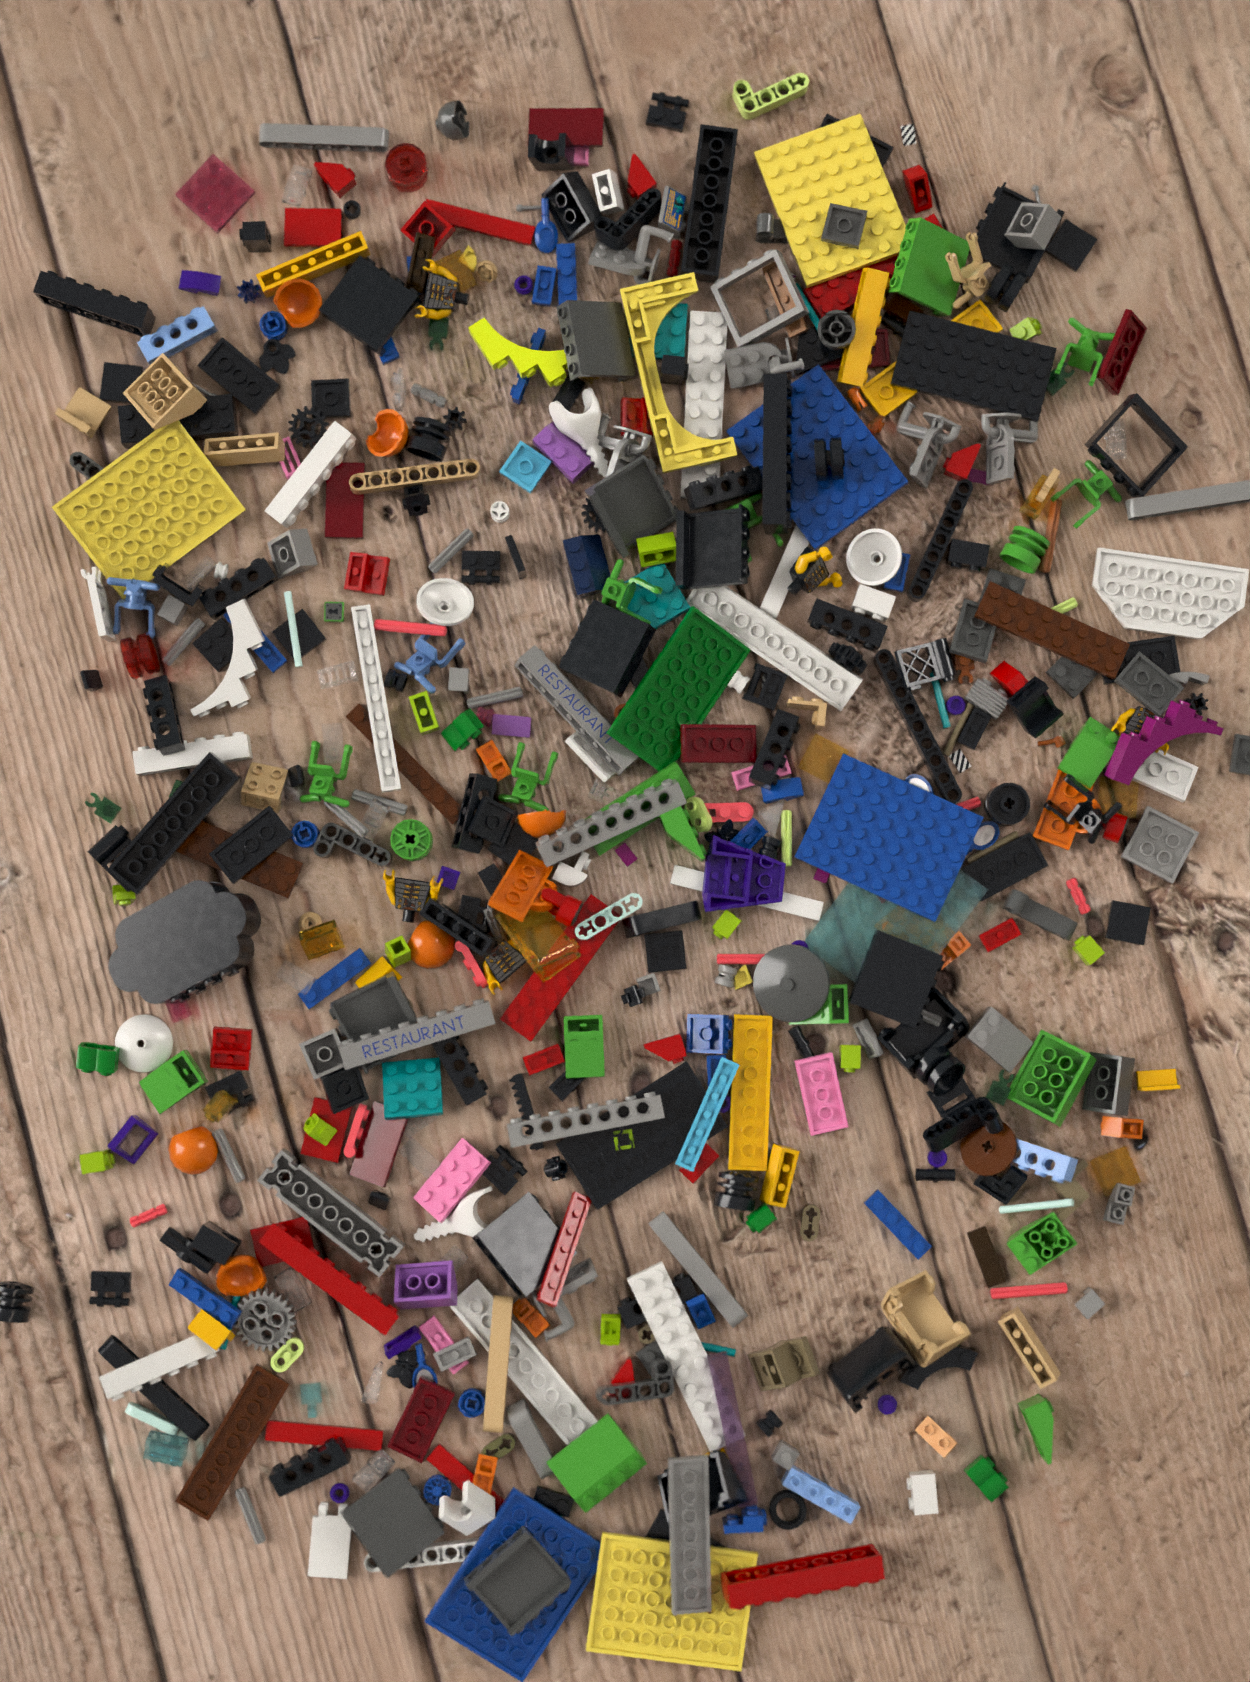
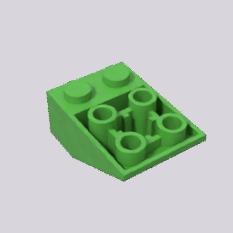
M679 806L661 814L659 819L666 835L699 861H704V856L707 854L703 844H698L696 840L698 833L694 826L690 827L688 822L690 821V816L686 808L682 809Z
M847 984L830 985L827 1001L815 1015L803 1021L789 1022V1025L849 1023Z
M602 1015L564 1016L566 1079L605 1077Z
M183 1050L142 1079L139 1084L158 1113L161 1114L208 1083V1080L189 1051Z
M1052 1212L1009 1236L1006 1244L1029 1275L1077 1245V1242L1057 1215Z

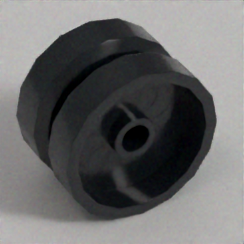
M1007 263L1003 265L999 273H996L984 297L985 301L993 304L999 295L1003 296L998 304V308L1006 313L1028 275L1019 271L1013 280H1010L1009 278L1014 271V267Z
M831 437L830 450L826 449L824 438L814 439L816 480L826 481L828 479V468H831L834 480L844 479L843 467H845L841 437Z
M1003 783L996 786L987 794L984 801V811L988 819L999 826H1011L1022 821L1030 809V798L1027 792L1015 783ZM1005 802L1009 803V808L1004 806Z
M939 1046L929 1051L922 1058L917 1066L915 1076L924 1085H927L934 1095L942 1096L950 1092L963 1078L965 1065L957 1057H954L952 1052L945 1046Z

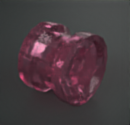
M479 706L476 716L487 727H491L494 709L490 708L487 710Z

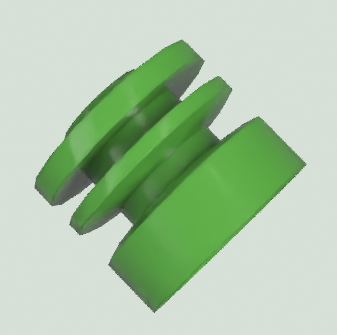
M1015 526L1012 530L1013 534L1009 536V540L1013 544L1006 543L999 556L1010 566L1025 573L1034 574L1041 563L1037 556L1045 555V550L1048 549L1050 542L1034 530L1023 526Z
M413 819L403 820L392 830L390 837L391 847L403 859L412 862L419 861L427 857L432 850V833L420 821ZM409 835H410L411 837H413V836L415 835V838H414L415 843H414V844H412V843H408V844H407V842H408V838H407V837H408Z

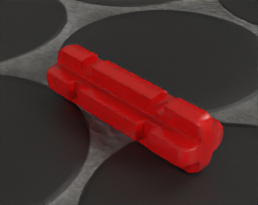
M680 240L671 241L670 248L672 250H670L669 267H667V275L669 277L678 275L677 267H679L681 256L679 250L682 249V242Z

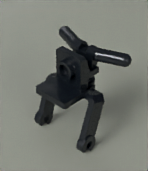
M1067 774L1064 777V781L1086 796L1088 800L1078 803L1069 815L1050 800L1044 804V807L1068 824L1074 825L1078 821L1091 833L1088 842L1094 844L1103 829L1102 825L1107 824L1122 808V804L1116 802L1105 814H1102L1100 809H1094L1092 806V801L1095 798L1094 793L1079 783L1071 774Z

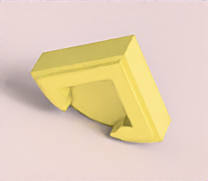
M467 246L458 263L474 273L477 267L476 256L473 249Z
M746 965L742 966L734 977L735 990L753 983Z

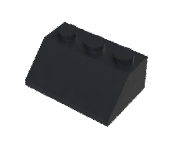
M578 171L563 173L541 194L542 198L549 199V210L567 243L593 231L594 221L598 217H603Z

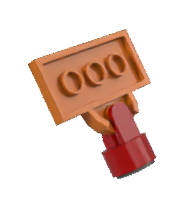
M1058 770L1046 802L1048 800L1052 801L1069 815L1078 803L1086 802L1088 798L1066 783L1064 777L1067 774ZM1094 784L1089 789L1091 792L1093 790ZM1093 799V808L1101 810L1100 804ZM1044 807L1033 838L1069 851L1075 833L1088 834L1089 832L1078 821L1074 825L1068 824ZM1116 813L1107 824L1102 825L1103 830H1105L1102 838L1117 844L1121 842L1129 821L1127 819L1128 816Z
M519 850L491 896L488 906L521 922L524 921L529 910L536 912L548 911L556 916V921L570 927L574 925L583 907V901L569 894L565 896L557 892L558 886L554 882L547 880L554 866L546 867L542 860Z

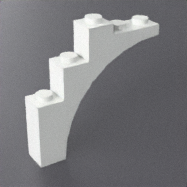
M246 599L226 607L233 631V653L230 666L215 692L204 702L190 709L193 716L199 715V717H203L209 714V709L215 706L218 710L228 705L226 701H229L231 707L237 706V708L247 705V700L251 698L241 677L244 676L245 679H248L255 675L254 671L258 667L248 648L251 647L253 651L263 646L261 642L265 641V638Z

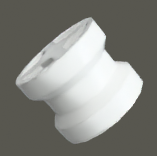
M497 501L490 508L491 517L495 522L503 523L509 518L510 512L506 503Z
M737 670L727 686L735 688L737 693L741 694L750 678L748 676L744 677Z

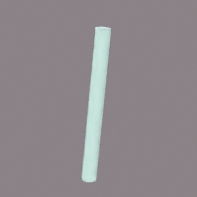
M286 591L284 592L294 664L295 667H302L292 592Z
M1072 1198L1000 1206L999 1212L1000 1214L1072 1207L1074 1206V1200Z

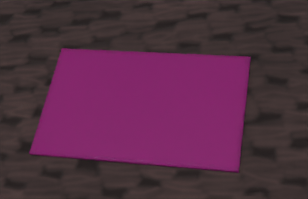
M971 468L968 480L988 485L986 484V471Z
M623 843L614 850L627 867L637 860V857L626 843Z
M817 868L813 879L826 884L829 873Z

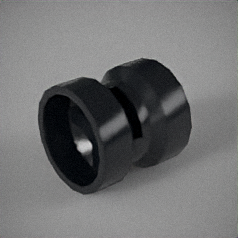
M389 669L384 681V687L389 689L395 688L396 691L403 692L408 680V674H399L395 670Z
M763 836V846L759 849V854L776 860L778 855L777 848L780 847L782 841Z
M771 1409L766 1413L767 1418H760L756 1422L768 1437L773 1434L774 1427L780 1428L783 1425V1422Z

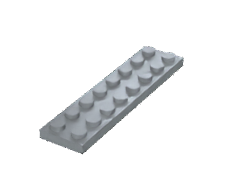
M697 1455L668 1458L672 1615L712 1612L708 1456Z

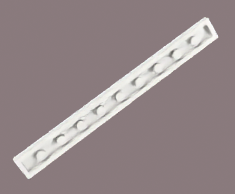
M370 604L351 607L381 791L382 793L401 790L371 607Z

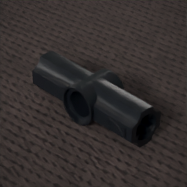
M169 1227L160 1239V1242L175 1251L181 1260L193 1264L205 1274H208L216 1264L215 1260L190 1246L193 1239L184 1237L172 1227Z

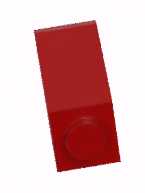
M634 153L631 157L627 192L632 199L636 198L638 200L648 189H657V182Z
M315 162L313 164L315 171L339 199L357 185L355 173L350 168L346 169L343 164Z
M920 164L903 170L905 189L914 212L918 213L932 208L933 203L926 171Z
M974 444L954 452L950 458L946 457L942 467L945 468L943 475L957 481L967 479L981 444Z
M1005 661L1001 662L989 673L1010 697L1029 682L1021 672Z
M681 1034L643 1044L645 1049L667 1061H672L673 1064L684 1061L683 1057L687 1056Z
M631 1356L625 1359L611 1379V1384L635 1381ZM628 1388L622 1390L621 1396L623 1398L629 1395Z

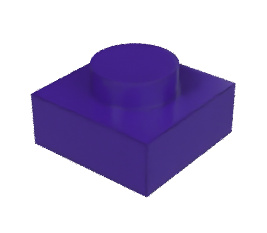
M442 866L436 883H439L442 878L443 883L441 886L455 890L461 872Z

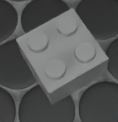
M1022 202L1005 236L1017 248L1045 250L1061 216L1049 204Z
M338 1028L299 1044L314 1080L344 1067L338 1048L339 1045H342L341 1041L343 1040Z

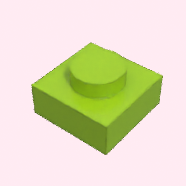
M632 1129L623 1130L622 1134L629 1133V1139L633 1142V1148H635ZM621 1130L614 1131L613 1135H618L621 1132ZM614 1137L615 1150L618 1151V1137ZM631 1143L630 1145L620 1146L621 1150L631 1149Z

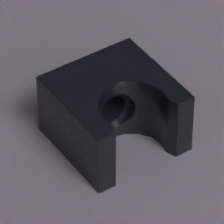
M559 133V140L556 141L542 140L536 134H529L528 158L537 171L574 170L575 147L566 133ZM553 153H557L556 157L550 158Z
M209 1221L201 1226L190 1246L224 1266L228 1259L235 1255L243 1240Z

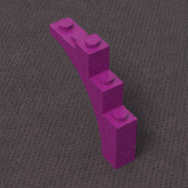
M1171 700L1164 718L1155 715L1153 719L1147 716L1139 734L1130 732V734L1121 733L1104 775L1115 781L1130 785L1142 763L1156 749L1168 741L1192 733H1211L1221 736L1224 728L1217 726L1218 722L1209 718L1206 721L1202 720L1203 716L1196 714V710L1190 708V703L1179 700V703Z

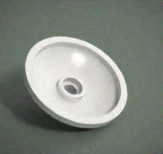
M868 529L858 534L850 543L846 555V563L850 574L858 582L868 586L882 585L891 580L898 572L902 562V549L898 540L891 533L883 529ZM880 556L881 560L876 563V558Z
M438 578L425 583L420 588L416 604L421 615L428 621L437 625L452 626L462 623L471 615L474 599L471 591L461 582L448 578Z
M137 1015L121 1025L115 1037V1046L120 1048L119 1060L127 1068L136 1072H151L169 1059L173 1050V1037L169 1027L158 1017ZM140 1040L144 1041L143 1047H139L138 1042Z

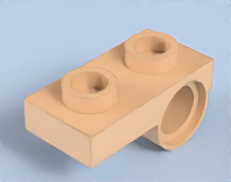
M929 1416L915 1429L944 1458L958 1444Z

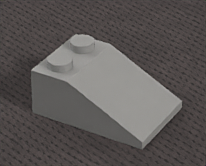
M992 1007L985 1009L964 1036L1009 1073L1033 1044L1028 1037Z

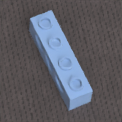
M196 307L191 310L190 314L176 318L172 324L159 327L157 332L151 335H144L137 343L147 362L151 365L162 353L169 358L217 332V329L205 307ZM197 323V327L189 329L190 324ZM175 332H181L178 338H172ZM158 341H164L162 347H156Z
M1016 1139L1017 1151H1021L1018 1158L1015 1156L1013 1161L1018 1164L1017 1168L1028 1172L1029 1168L1034 1169V1174L1045 1178L1047 1174L1053 1176L1052 1180L1062 1184L1064 1180L1072 1181L1078 1159ZM1037 1155L1038 1161L1034 1164L1033 1159ZM1054 1161L1055 1167L1053 1170H1051L1050 1166L1051 1163Z
M794 1465L789 1471L786 1470L781 1479L782 1485L849 1524H852L860 1509L857 1501Z

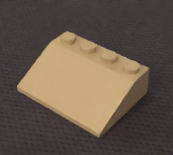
M164 353L123 392L154 430L194 414L207 401L203 394Z

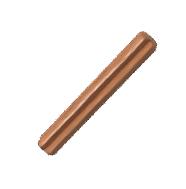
M1057 499L1054 502L1051 500L1045 538L1050 542V545L1045 550V555L1041 556L1039 571L1043 573H1048L1051 570L1063 503L1061 499Z

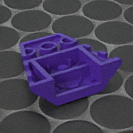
M713 835L705 860L702 890L705 912L782 902L786 863L753 852V850L743 848Z

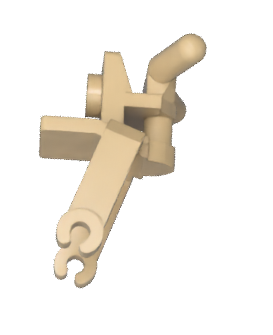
M971 232L966 234V240L968 241L973 258L971 264L960 269L955 253L951 254L948 252L945 255L953 281L963 283L962 288L966 292L953 302V308L955 309L961 307L974 295L977 297L981 296L990 287L983 273L991 264L990 262L983 263L977 241L978 236L975 232L972 235Z

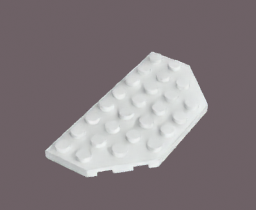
M1098 547L1096 550L1092 587L1124 629L1200 640L1245 606L1249 569Z

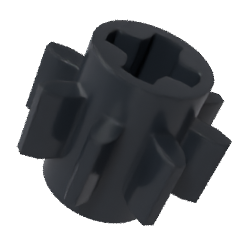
M458 407L455 410L448 408V415H443V418L448 420L445 424L451 426L453 432L456 428L463 430L462 424L467 423V420L462 418L465 416V412H459ZM452 417L458 418L459 421L455 422L452 420Z
M1191 693V699L1186 698L1184 701L1190 703V708L1195 709L1198 715H1202L1201 710H1208V707L1205 705L1209 700L1202 697L1203 693H1200L1198 696L1195 693ZM1198 701V702H1197V705H1198L1199 707H1198V708H1195V703H1193V702Z
M634 985L623 989L625 993L621 996L623 1004L628 1003L630 1007L644 1003L642 998L646 994L643 988L638 989V986Z
M560 1156L547 1159V1164L544 1166L545 1175L549 1178L552 1177V1181L565 1178V1174L568 1171L566 1161L560 1160Z

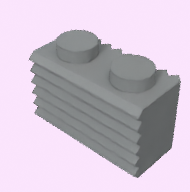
M978 678L964 697V700L973 704L977 709L991 715V718L996 720L1008 704V694L1001 689L996 690L991 687L992 683L987 679L982 678L981 680Z

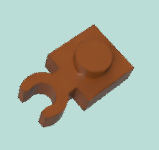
M954 654L956 671H960L958 683L962 684V677L966 676L969 679V684H971L973 676L969 673V670L975 669L974 660Z

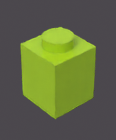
M726 909L713 925V934L720 940L723 938L727 940L741 920Z
M402 935L385 943V954L393 968L411 960V950Z
M1081 935L1074 941L1076 945L1072 947L1087 966L1093 964L1105 953L1090 935L1085 937Z
M840 1045L839 1068H844V1072H855L856 1069H860L861 1045Z

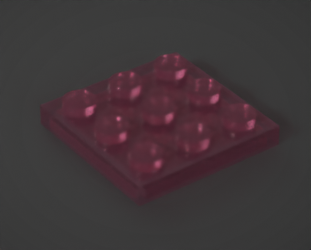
M212 154L177 191L175 196L218 234L252 198L255 191Z

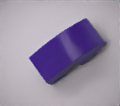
M182 270L178 289L195 294L199 291L217 296L219 294L221 276L205 272Z

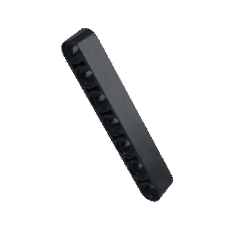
M961 479L954 487L909 586L907 596L913 602H919L925 596L973 490V484L968 479ZM959 486H965L968 492L961 493ZM951 503H958L960 510L952 509ZM950 520L952 527L944 526L943 521ZM942 537L945 543L940 545L936 542L935 538ZM928 554L936 555L937 561L931 562L928 559ZM920 572H928L929 578L923 579L920 576ZM919 588L922 594L915 596L912 593V589Z
M111 1335L98 1349L100 1355L115 1369L140 1359L114 1335ZM163 1379L152 1385L149 1382L142 1385L143 1389L139 1390L192 1440L197 1441L209 1428L210 1425L207 1420Z

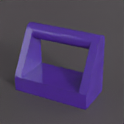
M131 1115L107 1147L130 1163L135 1164L157 1137L158 1132L137 1115ZM138 1125L149 1132V1134L132 1156H130L120 1146Z

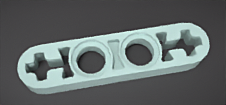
M631 893L576 926V936L581 940H587L641 908L642 897L637 893ZM630 897L638 898V906H629L628 909L630 911L626 913V909L621 902L625 901V904H628L631 901ZM613 907H621L623 914L620 917H614L611 913ZM603 916L606 919V924L603 927L596 926V917ZM591 920L593 927L597 931L593 932L590 929L587 931L588 935L586 937L579 935L580 927L587 928L590 926L587 922Z

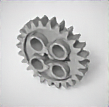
M258 1288L256 1294L251 1291L249 1296L245 1295L242 1298L243 1301L240 1300L237 1304L239 1306L237 1308L242 1313L234 1328H240L237 1335L243 1334L241 1341L247 1339L248 1347L253 1343L255 1344L254 1350L261 1346L262 1352L267 1347L272 1351L274 1345L279 1349L282 1346L281 1343L285 1345L288 1341L287 1339H291L293 1336L291 1332H294L296 1329L293 1326L297 1322L296 1319H293L296 1312L290 1311L294 1305H287L289 1298L283 1300V1293L276 1296L275 1289L272 1293H269L268 1288H266L262 1293L261 1289ZM258 1304H263L266 1310L260 1309ZM275 1314L280 1315L282 1320H277ZM248 1319L254 1320L256 1325H251ZM265 1330H269L272 1336H268Z

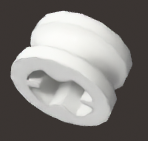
M218 562L214 578L220 577L221 580L226 578L229 565H222L221 562Z

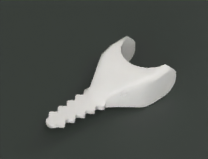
M587 388L582 392L585 406L584 413L582 414L569 412L558 401L551 402L549 412L557 429L582 445V449L587 450L586 455L591 457L590 461L594 462V468L598 469V474L606 478L609 467L607 466L608 461L604 459L605 454L601 452L602 447L598 445L599 440L597 439L601 410L593 389Z
M492 1186L474 1191L463 1197L443 1223L439 1221L437 1223L432 1222L431 1226L425 1225L424 1229L418 1228L417 1233L414 1234L415 1240L424 1242L427 1238L431 1241L433 1237L439 1238L440 1235L446 1237L448 1233L454 1234L455 1232L474 1237L488 1226V1224H485L480 1219L477 1204L483 1194L493 1190Z

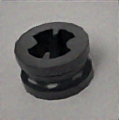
M354 200L347 201L344 205L345 216L349 219L359 217L361 213L359 203ZM349 206H353L355 209H358L357 211L355 210L354 214H351L350 211H347V209H350Z

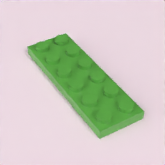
M675 761L600 810L603 812L609 809L610 805L617 802L621 804L629 796L635 794L638 796L644 793L645 789L652 786L656 788L661 785V782L670 778L679 782L686 800L696 795ZM667 793L660 794L659 801H664L667 798ZM644 801L641 804V809L649 807V801ZM632 809L625 810L623 816L629 817L632 814ZM659 816L593 847L600 856L658 819ZM609 817L606 820V825H612L615 818ZM590 826L588 833H594L597 830V826Z

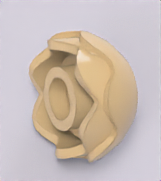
M483 260L477 263L475 271L482 281L490 283L496 280L498 271L493 262Z
M314 912L304 913L298 922L300 931L308 936L316 935L323 926L321 917Z

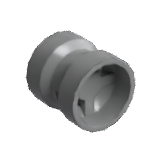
M719 964V975L715 978L714 983L733 988V978L737 974L738 969Z

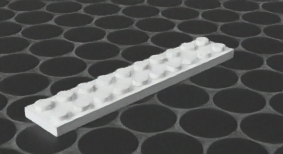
M690 311L687 362L689 367L686 381L684 429L701 438L720 440L722 438L726 361L724 350H726L727 322L722 312ZM720 462L702 467L694 466L682 469L680 498H686L684 489L689 486L688 483L699 480L700 483L705 482L706 478L717 475V478H719ZM704 488V494L710 496L709 490Z
M727 586L693 589L686 600L690 608L691 606L696 607L750 650L840 711H842L863 680Z
M661 1261L628 1277L627 1281L665 1359L671 1363L673 1376L709 1450L720 1449L745 1437V1432L663 1262Z
M477 1278L457 1296V1306H450V1308L489 1352L494 1296ZM512 1319L508 1376L565 1444L569 1445L599 1420Z

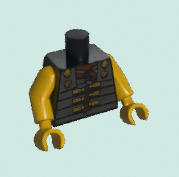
M426 259L425 261L430 263V267L423 266V269L432 272H429L423 306L415 307V309L421 311V315L416 314L414 316L415 318L424 316L425 318L440 320L449 316L451 312H456L457 304L468 305L469 294L460 292L461 285L448 269L435 264L432 259Z
M806 547L789 571L793 582L788 586V590L796 595L800 590L811 593L816 587L827 586L828 583H832L836 588L841 587L843 583L839 573H832L827 578L829 572L824 561H829L833 558L831 551L827 547H821L819 552H816Z
M1146 707L1130 708L1119 716L1111 731L1113 732L1114 729H1117L1119 731L1118 736L1122 732L1130 734V732L1139 734L1146 717L1154 719L1155 714ZM1165 743L1156 749L1155 753H1158L1159 749L1164 752L1163 755H1166L1169 745Z
M384 870L383 874L386 893L391 904L396 909L404 910L402 921L414 923L415 912H421L429 898L438 899L440 887L443 883L442 878L439 883H436L434 881L435 876L432 877L430 882L395 877V870H392L391 876L386 874V870Z
M512 939L508 941L503 940L500 944L496 943L489 956L484 957L485 960L482 964L483 973L491 993L495 995L494 989L497 987L502 991L501 983L527 961L534 964L531 958L534 955L539 958V955L524 943Z

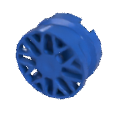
M267 312L260 319V329L267 339L281 340L287 334V322L279 312Z
M299 821L291 831L294 835L292 840L302 848L313 847L320 834L317 826L310 821Z
M477 1388L465 1390L458 1401L459 1410L468 1418L481 1415L485 1409L484 1393Z
M437 1474L431 1476L424 1486V1497L429 1503L439 1505V1498L444 1495L450 1497L452 1491L451 1482L444 1475Z

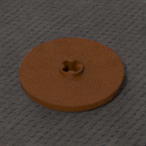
M1003 1122L1004 1127L997 1134H990L984 1126H981L962 1138L960 1145L961 1157L971 1171L981 1176H995L1004 1172L1012 1164L1017 1153V1140L1014 1132L1006 1123ZM986 1145H992V1149H988V1151L985 1149Z

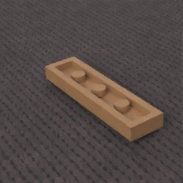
M776 262L762 268L780 315L794 308L796 305ZM803 317L785 326L791 339L808 331Z

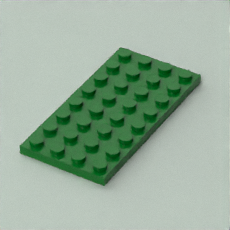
M691 606L606 734L658 772L677 761L681 755L680 725L702 724L751 650L696 607Z

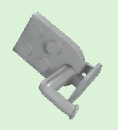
M645 225L640 230L636 251L629 250L627 247L616 251L597 241L589 257L588 264L632 275L638 285L653 282L661 249H657L653 260L646 258L651 235L670 243L674 232L671 233L660 228ZM646 271L650 272L648 279L641 277Z
M788 337L785 338L787 349L783 350L769 342L724 350L731 389L764 382V374H780L791 371L793 378L795 377L794 370H804V362L801 358L798 361L792 362Z
M907 400L896 425V430L900 434L923 440L917 448V456L910 466L909 475L920 487L927 488L941 455L943 445L956 440L961 426L940 415L924 412L923 417L931 425L930 429L907 423L912 409L916 408L913 403ZM943 430L950 431V434H944Z
M603 412L597 436L599 440L598 445L614 450L609 462L607 477L642 456V453L648 449L652 436L614 425L613 428L625 432L624 438L619 440L607 437L605 433L612 417ZM636 437L642 438L641 444L636 441Z
M992 413L981 415L982 429L988 435L986 443V484L994 485L1014 479V441L1034 443L1038 438V422L1029 421V431L1011 429L1009 423L1021 419V414ZM990 423L996 424L995 426L990 427Z
M591 1258L569 1269L558 1304L554 1307L562 1324L552 1330H544L546 1342L573 1328L574 1319L561 1296L567 1293H574L579 1286L590 1284L598 1277ZM534 1290L531 1292V1295L543 1317H546L544 1303L537 1301L539 1293Z

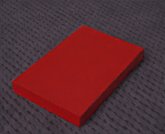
M285 208V247H323L341 239L342 209Z
M314 1097L310 1117L315 1113L338 1131L327 1146L305 1133L300 1154L339 1163L352 1107L333 1114L328 1100Z
M299 1217L278 1222L289 1230L287 1234L292 1237L295 1234L304 1241L302 1245L306 1248L312 1246L315 1249L310 1224L305 1218ZM272 1224L250 1229L256 1259L262 1267L284 1262L259 1243Z

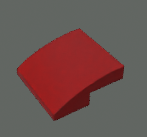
M622 397L620 426L654 437L645 398ZM620 431V436H624L625 432Z
M350 552L344 589L384 596L390 558L373 556L367 553Z
M214 1026L210 1068L249 1071L253 1029Z

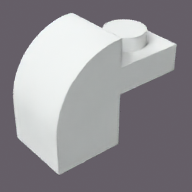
M582 851L574 868L560 861L552 880L570 887L583 883L588 875L583 873L582 870H587L591 859H589L590 854Z

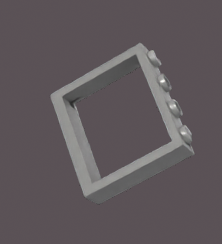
M776 249L766 251L763 257L750 260L747 266L742 269L737 268L733 270L731 275L726 278L717 279L714 282L715 284L710 286L738 347L755 344L809 314L782 253ZM775 260L796 306L741 337L721 291Z

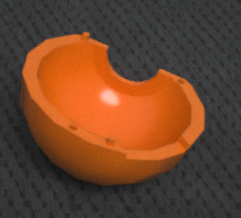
M291 279L284 282L277 289L274 303L291 327L303 328L312 324L319 317L322 297L319 289L312 282L304 279Z
M394 409L379 411L375 418L377 430L374 434L368 435L366 445L375 456L391 457L400 453L405 448L409 437V428L405 418Z
M544 809V811L517 815V819L525 833L540 838L544 835L551 836L555 834L556 830L563 826L566 820V811L550 812V810L546 811Z
M424 920L417 926L407 943L411 950V960L418 966L426 969L438 968L452 958L455 950V938L429 920Z
M203 1126L174 1135L168 1147L169 1158L174 1167L190 1175L201 1174L210 1169L216 1161L218 1146L212 1132Z
M239 1254L230 1257L224 1266L221 1265L217 1273V1287L226 1296H249L251 1291L256 1294L258 1288L262 1289L267 1282L266 1274L261 1264L250 1255Z

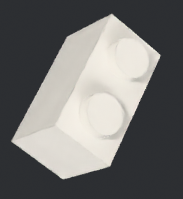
M608 169L592 174L599 211L605 215L623 211L624 206L617 173Z
M860 584L851 609H854V612L859 615H871L872 619L876 621H887L896 596Z
M934 1471L909 1472L910 1478H906L907 1489L911 1490V1497L908 1498L909 1510H913L914 1515L938 1514Z

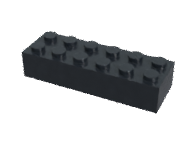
M40 271L33 293L43 304L141 337L151 334L156 317L148 307V304L137 301V303L132 302L130 298L124 295L117 297L106 289H101V291L94 289V286L88 283H83V285L76 283L77 281L70 277H65V279L58 277L59 275L53 271Z
M232 394L205 396L207 401L194 414L179 420L194 441L239 436L236 404ZM133 405L118 406L121 444L126 449L132 448L155 431Z

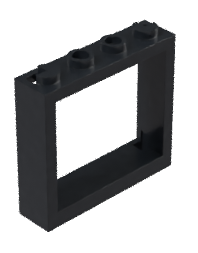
M1138 393L1129 395L1084 444L1088 448V453L1095 458L1097 457L1101 461L1100 465L1105 470L1110 471L1114 475V480L1119 484H1123L1126 487V492L1135 498L1143 497L1188 448ZM1129 407L1171 448V451L1139 486L1097 444Z

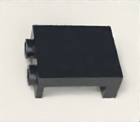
M165 563L163 566L159 564L152 574L155 577L153 582L193 607L205 588L198 584L191 593L164 575L169 564Z
M1036 676L1007 700L1008 705L1025 732L1034 738L1043 734L1045 730L1064 715L1055 706L1046 691L1049 689L1047 684Z

